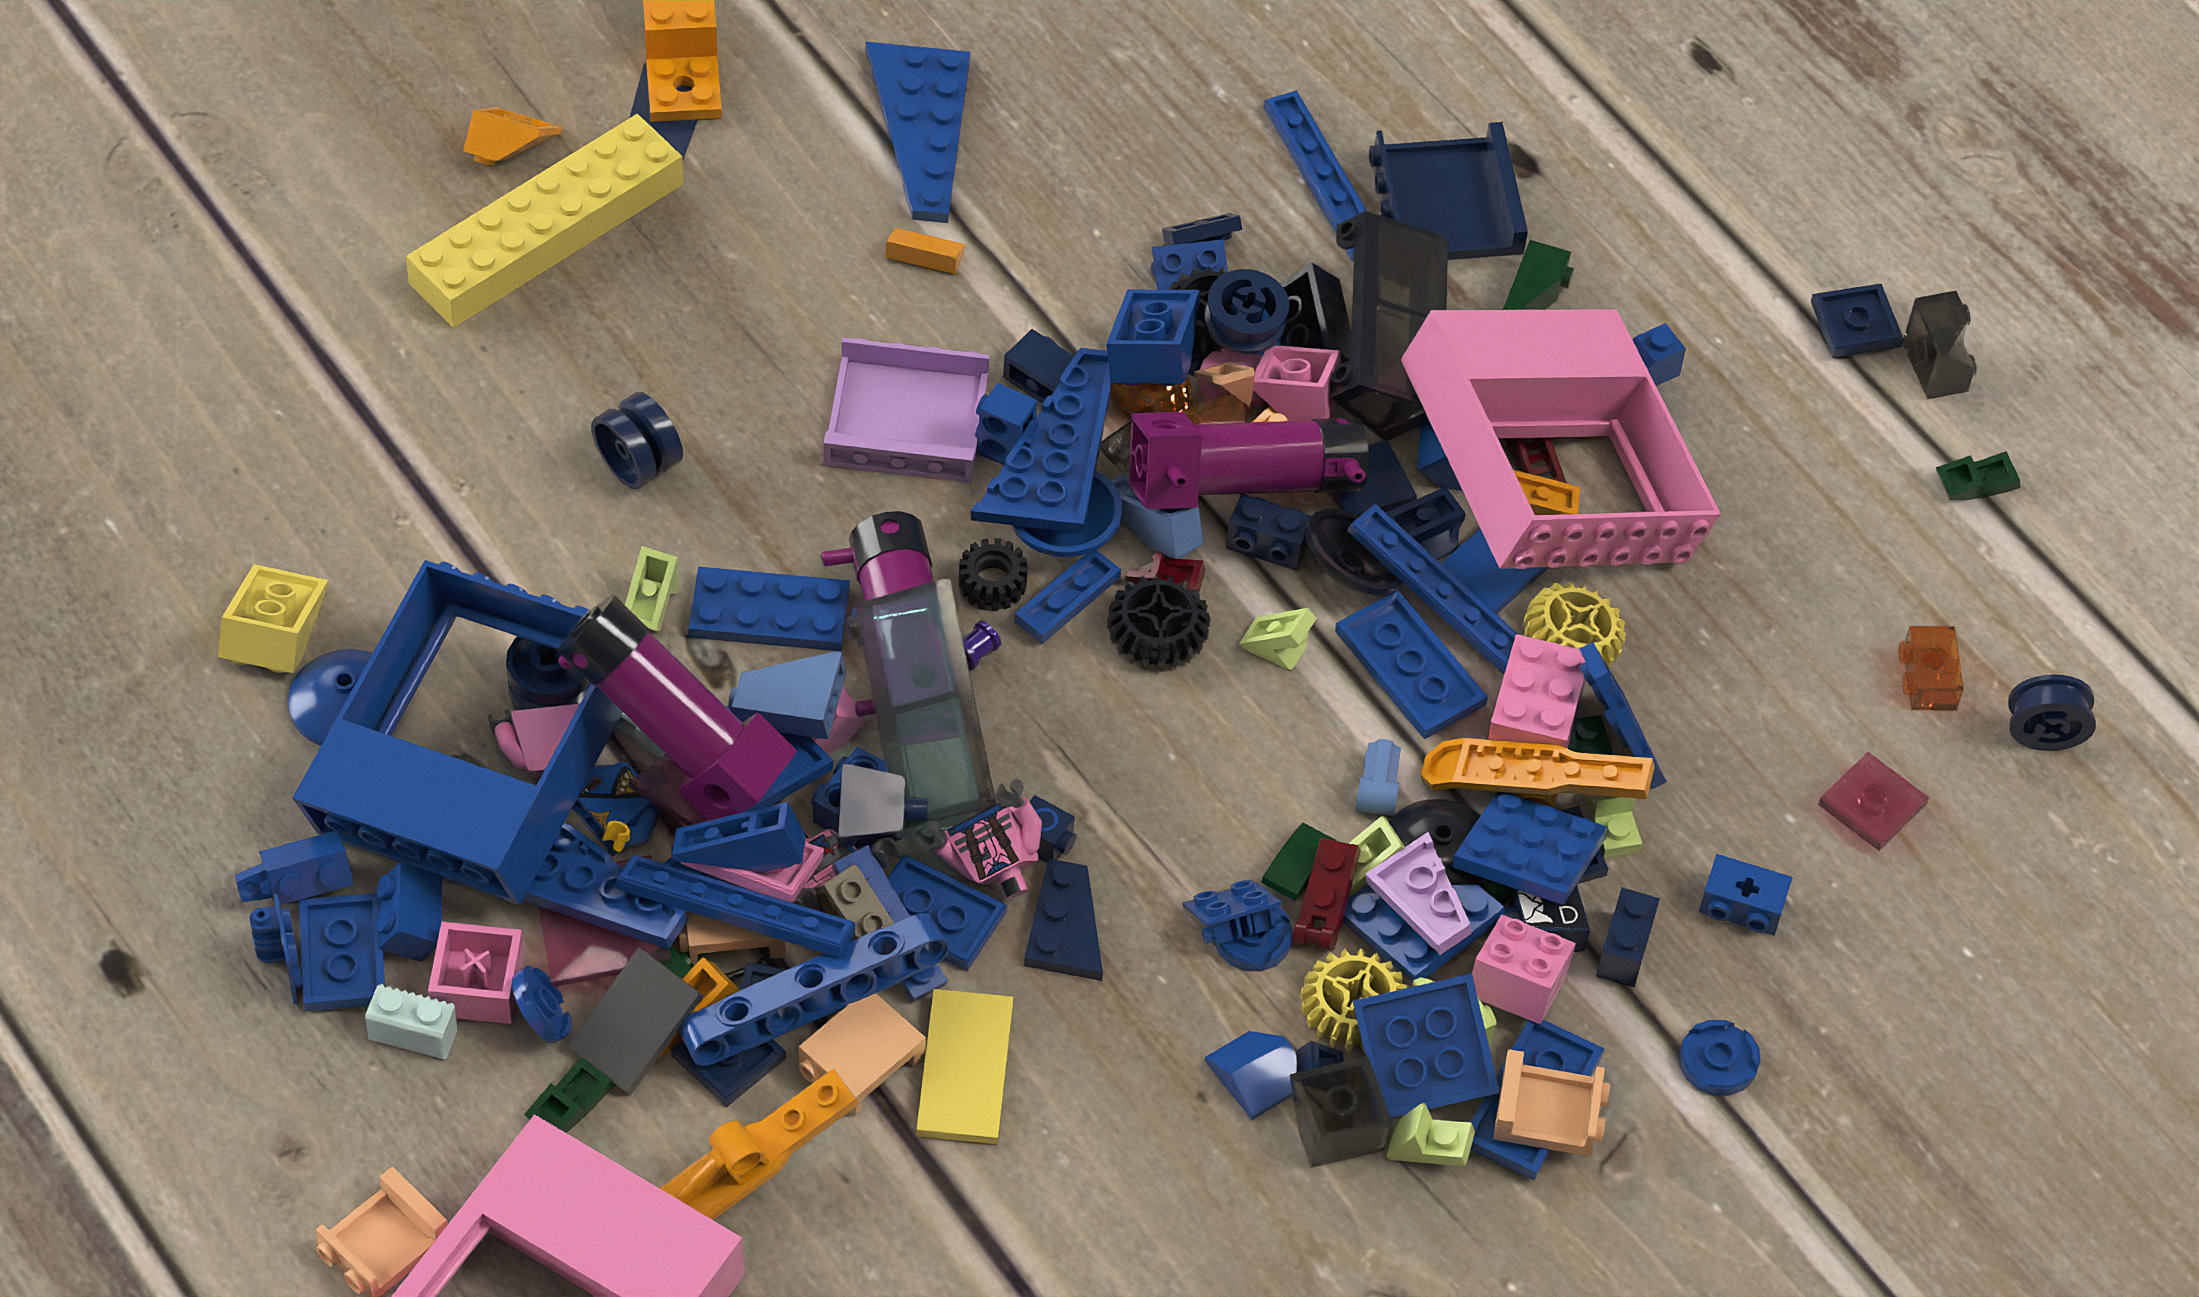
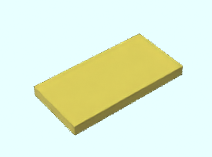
M933 989L916 1137L998 1145L1014 997Z

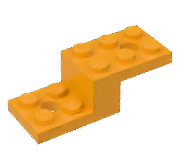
M643 0L651 122L722 118L714 0ZM679 86H690L693 88L687 92L676 90Z

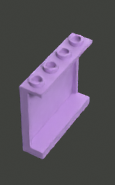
M842 338L840 369L829 429L825 432L823 443V466L972 483L978 447V438L975 437V432L979 424V415L976 414V409L981 397L986 394L990 355L979 354L973 351L962 352L937 347L928 348L904 345L902 343L868 341L862 338Z

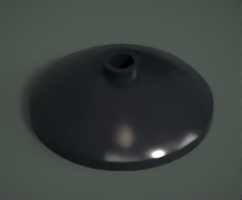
M1333 508L1322 509L1312 515L1305 528L1307 544L1314 559L1332 579L1347 588L1368 595H1387L1401 588L1404 583L1348 532L1350 524L1360 516Z
M1427 799L1407 805L1390 819L1389 824L1404 847L1429 832L1434 849L1445 867L1446 875L1451 885H1478L1480 883L1479 880L1482 877L1453 867L1455 853L1481 816L1478 812L1459 802L1445 799ZM1437 834H1443V835H1446V836H1448V837H1447V838H1441V837H1439Z

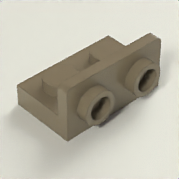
M851 865L835 877L824 880L813 887L816 890L819 904L825 913L856 922L855 934L851 941L875 930L895 924L857 865Z

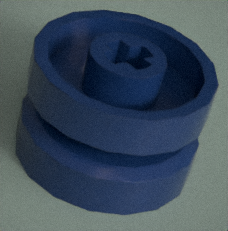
M635 392L620 402L618 410L608 409L595 417L591 422V433L602 459L611 472L631 489L641 488L654 479L656 471L666 472L683 459V447L672 421L662 407L644 392Z
M517 636L507 650L508 692L515 710L580 704L591 683L574 667L570 669L561 667L559 663L561 654L557 649Z

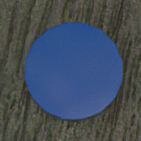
M1277 906L1281 914V923H1277L1274 929L1260 933L1253 932V935L1250 936L1246 935L1241 917H1239L1242 938L1236 939L1233 935L1232 941L1216 945L1215 947L1219 955L1231 966L1244 971H1264L1276 967L1287 957L1292 946L1293 930L1287 913Z
M525 966L515 972L512 977L513 993L524 1018L531 1028L549 1043H557L566 1038L572 1028L571 1015L568 1011L563 1014L560 1004L564 1002L563 996L553 980L537 967L532 969V966Z
M1707 1020L1696 1024L1689 1030L1688 1035L1685 1036L1679 1051L1680 1068L1686 1079L1698 1090L1711 1095L1730 1096L1744 1091L1754 1081L1761 1062L1759 1047L1748 1031L1745 1029L1742 1031L1734 1027L1735 1023L1727 1020Z

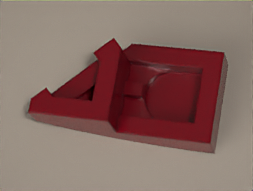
M1159 551L1151 556L1152 562L1137 571L1131 568L1125 573L1126 582L1130 581L1137 585L1141 575L1148 581H1152L1156 573L1159 575L1160 580L1165 581L1173 575L1176 584L1187 580L1189 591L1198 589L1200 592L1206 569L1203 560L1164 559Z

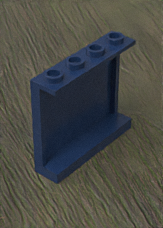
M1503 122L1488 123L1487 135L1482 138L1385 144L1382 130L1376 131L1375 145L1369 146V162L1371 167H1376L1377 173H1375L1376 194H1382L1383 198L1380 204L1381 216L1439 234L1448 241V260L1524 255L1528 229ZM1388 224L1389 228L1386 230L1388 250H1394L1395 255L1431 238Z

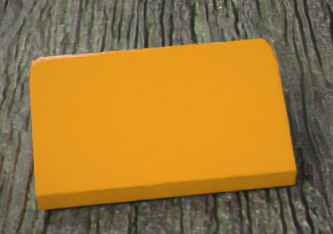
M895 228L886 242V258L950 274H956L965 250V244L900 228Z

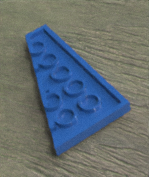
M865 42V52L872 68V77L874 84L877 86L880 106L891 144L894 147L897 167L901 172L903 188L912 220L948 223L970 66V52Z
M1080 348L1061 375L1059 385L1051 396L1048 395L1043 402L1042 410L1037 418L1031 420L1006 457L1005 465L996 478L993 477L988 484L987 492L980 503L976 502L972 508L971 521L1084 534L1113 384L1110 381L1106 350Z
M569 823L563 824L523 899L525 902L666 949L670 948L688 921L686 910L617 890L616 878L625 865L622 867L610 858L608 852Z

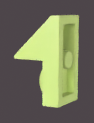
M641 546L625 606L649 629L660 631L670 594H677L679 557Z
M1309 608L1256 617L1239 645L1242 649L1284 669L1292 670L1307 647L1308 631L1317 618Z
M1582 794L1590 820L1607 826L1606 839L1600 847L1603 858L1641 852L1643 843L1632 814L1635 798Z
M1384 816L1377 819L1349 843L1358 845L1361 849L1349 898L1367 884V872L1405 848Z
M1422 1103L1396 1121L1386 1156L1388 1160L1466 1166L1475 1130L1472 1123L1432 1120L1426 1104Z

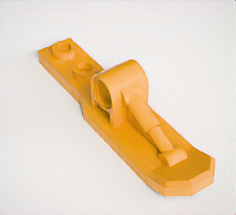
M1460 738L1443 741L1425 756L1421 777L1422 781L1432 791L1460 788L1510 792L1521 798L1555 808L1558 793L1647 799L1655 767L1652 758L1576 753L1554 744Z
M833 1068L763 1120L747 1124L746 1126L740 1121L734 1120L718 1127L708 1140L713 1149L659 1189L708 1218L715 1220L778 1174L792 1153L860 1103L839 1073Z

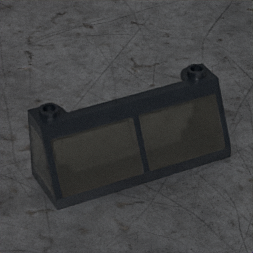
M1364 211L1337 224L1336 229L1337 245L1344 250L1354 248L1351 357L1349 361L1340 364L1334 370L1331 379L1330 398L1352 416L1361 419L1362 423L1381 439L1389 441L1430 422L1401 362V358L1430 311L1447 310L1448 241L1439 234Z

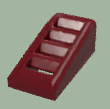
M1550 437L1534 438L1535 441L1525 444L1522 442V439L1525 438H1504L1520 472L1532 475L1550 472L1553 477L1550 479L1567 483ZM1537 448L1540 451V453L1528 456L1526 453V451L1534 450ZM1542 460L1546 463V465L1536 468L1531 466V463Z

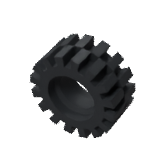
M988 538L982 539L981 547L976 542L971 544L970 551L965 549L959 563V587H961L962 596H968V603L972 606L979 601V609L982 610L986 609V605H992V611H998L999 604H1002L1004 609L1011 608V600L1017 604L1021 600V594H1025L1028 567L1026 556L1022 557L1023 551L1019 547L1013 551V543L1007 541L1005 546H1002L1001 539L995 538L994 544H989ZM987 568H997L1005 571L1008 576L1000 581H988L981 578L979 572Z

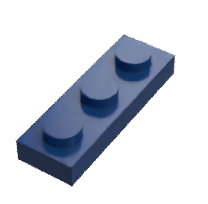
M1098 550L1087 553L1015 613L1014 622L1043 644L1119 580L1121 569Z

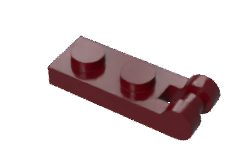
M1320 838L1299 920L1296 922L1293 930L1292 939L1294 944L1307 946L1308 943L1318 944L1322 950L1333 951L1335 949L1361 853L1358 845ZM1315 919L1326 921L1325 926L1322 929L1313 928Z

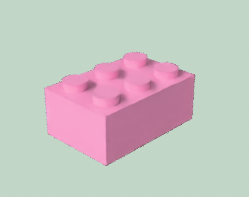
M1516 634L1492 716L1488 740L1554 744L1568 749L1586 679L1579 666L1585 663L1580 650Z

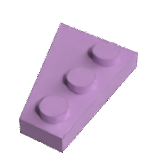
M1429 832L1366 873L1367 884L1439 955L1472 934L1470 922L1455 889L1452 888L1445 867L1434 849Z

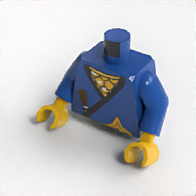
M621 761L614 765H596L592 769L572 810L613 857L627 846L644 845L648 842L658 820V803L655 795L667 788L668 783L663 773L656 767L639 777L627 762Z

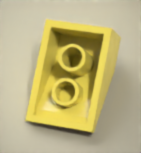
M253 564L222 616L218 657L231 660L239 665L251 664L268 668L276 673L288 672L294 674L308 645L328 587V580Z

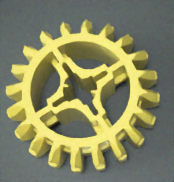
M1568 581L1563 587L1556 582L1550 588L1544 587L1531 600L1527 608L1528 611L1524 616L1523 626H1525L1524 636L1577 649L1594 642L1606 664L1610 667L1614 660L1618 659L1625 642V621L1619 618L1620 609L1610 607L1611 598L1602 599L1598 596V590L1592 593L1586 590L1585 584L1575 588Z
M1345 948L1341 952L1340 958L1330 952L1326 956L1325 962L1317 960L1313 967V972H1308L1305 977L1304 987L1301 989L1300 996L1302 999L1301 1011L1303 1016H1307L1306 1023L1308 1029L1317 1028L1316 1035L1318 1040L1330 1037L1332 1048L1338 1045L1339 1042L1344 1043L1348 1053L1352 1050L1353 1045H1359L1365 1053L1353 1002L1351 1004V1000H1356L1358 996L1359 999L1407 988V985L1402 984L1403 977L1401 972H1392L1393 965L1391 960L1380 964L1378 953H1375L1371 958L1364 957L1365 954L1362 948L1357 952L1356 956H1351ZM1370 986L1373 987L1375 990H1377L1380 994L1374 992V991L1370 988ZM1329 1006L1338 1010L1340 1015L1334 1012Z

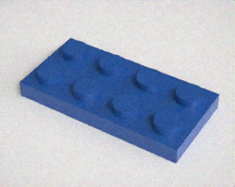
M698 567L689 623V638L842 651L850 580Z
M1399 590L1336 623V634L1424 739L1486 706L1488 696Z
M1528 1020L1512 1050L1524 1052L1523 1065L1592 1076L1604 1052L1603 1047L1545 1020L1542 1021L1541 1025ZM1505 1062L1496 1076L1499 1090H1501ZM1500 1093L1485 1096L1471 1121L1475 1134L1470 1150L1535 1180L1551 1150L1493 1140Z

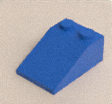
M1127 289L1106 343L1111 383H1123L1127 386H1136L1141 383H1159L1162 386L1184 384L1191 365L1200 290Z

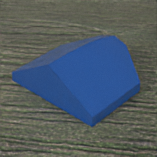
M1248 1031L1205 1057V1062L1251 1120L1292 1097L1297 1092V1054L1283 1036Z

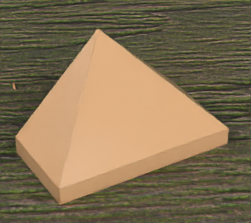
M1225 362L1194 371L1197 380L1251 408L1255 378L1252 367Z

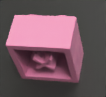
M1501 914L1475 959L1472 976L1478 998L1482 1002L1541 1025L1567 977L1576 943L1564 939L1557 934L1528 925L1521 920Z
M441 922L428 987L430 999L434 1000L437 998L439 1002L445 1000L446 1004L453 1003L457 1019L512 1024L516 1003L512 989V977L515 972L522 969L524 960L522 930Z

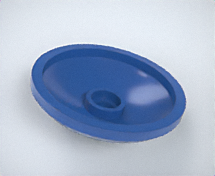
M1096 471L1084 534L1011 526L1022 542L1038 552L1058 557L1080 556L1099 549L1116 534L1122 519V501L1114 484L1103 474Z
M357 649L328 652L311 660L297 673L289 689L288 707L293 724L305 738L319 746L322 745L373 653ZM344 683H350V684L347 685V686H340L341 684H344Z

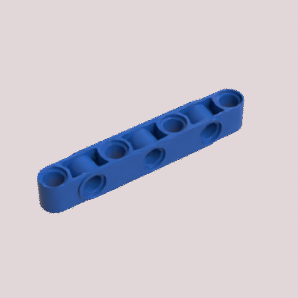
M927 913L915 914L886 928L875 930L849 942L840 958L825 953L690 1014L682 1021L678 1030L679 1035L697 1065L709 1066L844 1008L848 1004L862 1000L900 983L907 977L940 963L949 952V944L931 915Z

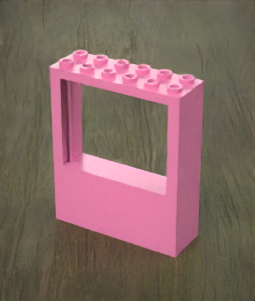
M1617 309L1431 310L1401 358L1407 375L1500 569L1557 568L1561 566L1588 567L1591 565L1619 566L1622 564L1649 565L1672 562L1680 564L1687 562L1693 556L1697 547L1721 515ZM1609 436L1646 512L1534 515L1498 438Z
M534 1114L392 1297H437L487 1232L595 1297H729L745 1275L742 1237Z

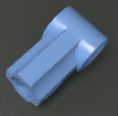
M1378 739L1375 742L1368 743L1364 762V775L1360 777L1355 811L1394 817L1399 783L1396 780L1401 747L1396 746L1393 741Z

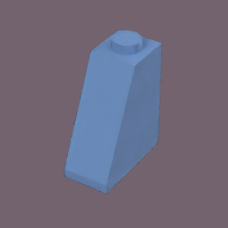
M830 652L741 673L738 686L732 687L730 691L729 710H732L741 722H744L758 712L780 733L829 739L847 673L842 653Z

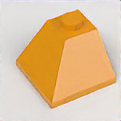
M499 107L473 109L463 151L474 154L473 160L476 162L494 166L495 161L508 160L561 134L562 126Z

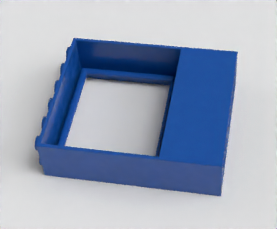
M424 560L292 797L317 834L321 835L338 831L342 843L399 863H406L440 874L444 879L521 905L623 712L597 686L590 684L537 785L393 737L392 734L457 617L558 650L571 629L590 610L582 606L571 608L562 605L558 600L549 595L543 594L538 597L528 594L523 588L515 584L504 586L495 583L492 579L481 573L470 575L461 572L457 567L447 562L436 564Z

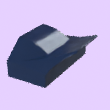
M1446 486L1386 513L1437 560L1452 554L1458 549L1459 529L1465 520L1466 513Z

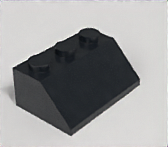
M1311 262L1280 283L1289 298V312L1285 320V328L1280 344L1281 346L1339 350L1342 364L1349 361L1351 357V327L1340 279Z

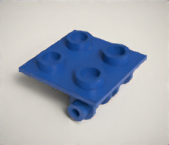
M1224 240L1152 247L1154 261L1151 262L1152 275L1156 276L1157 290H1169L1172 282H1178L1181 273L1190 276L1193 268L1204 272L1209 265L1212 271L1219 272L1224 267L1225 272H1228Z
M1252 880L1235 882L1231 885V889L1218 893L1216 891L1200 892L1194 896V900L1182 903L1185 909L1207 926V928L1201 929L1205 944L1212 943L1214 946L1232 941L1233 935L1236 939L1242 938L1239 917H1241L1242 926L1247 936L1253 935V932L1260 933L1274 929L1276 924L1282 921L1280 911L1277 906L1282 905L1281 901L1259 883Z
M275 894L276 906L257 908L249 917L255 955L260 962L266 964L281 960L286 961L293 1003L298 1004L295 988L303 987L290 912L289 908L280 909L278 894Z

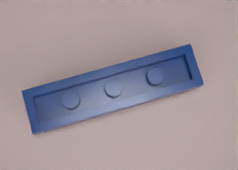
M868 845L833 863L831 868L835 875H838L851 865H857L894 923L910 917ZM936 964L907 977L900 982V985L910 1002L913 1003L932 993L933 989H940L945 986L948 979L939 964Z

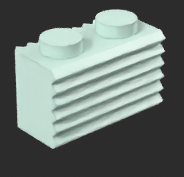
M383 984L377 986L365 1015L369 1040L444 1060L447 1059L458 1032L453 1003L446 1004L445 1000L439 1002L437 998L431 1000L429 996L423 998L422 994L416 996L414 992L408 994L406 990L400 992L398 988L392 990L391 986L385 988Z

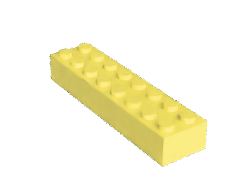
M636 114L406 255L408 282L454 328L682 186L683 157L645 120Z

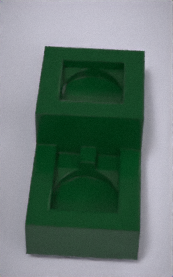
M2007 451L1976 462L1973 461L1970 455L1936 467V472L1949 500L1984 498L2020 488V479Z
M1302 822L1276 855L1263 875L1261 883L1295 901L1308 886L1320 838L1337 840Z
M580 1057L555 1087L550 1083L524 1115L530 1120L535 1114L567 1133L613 1088L614 1083L584 1058Z

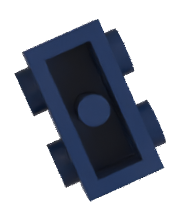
M1241 494L1229 521L1226 549L1297 571L1308 546L1305 528L1312 516L1298 509L1286 508L1267 502L1259 497Z

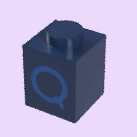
M1034 795L1030 800V804L1042 821L1040 845L1037 854L1038 858L1048 863L1049 858L1057 860L1061 854L1067 855L1072 849L1077 835L1074 833L1075 816Z

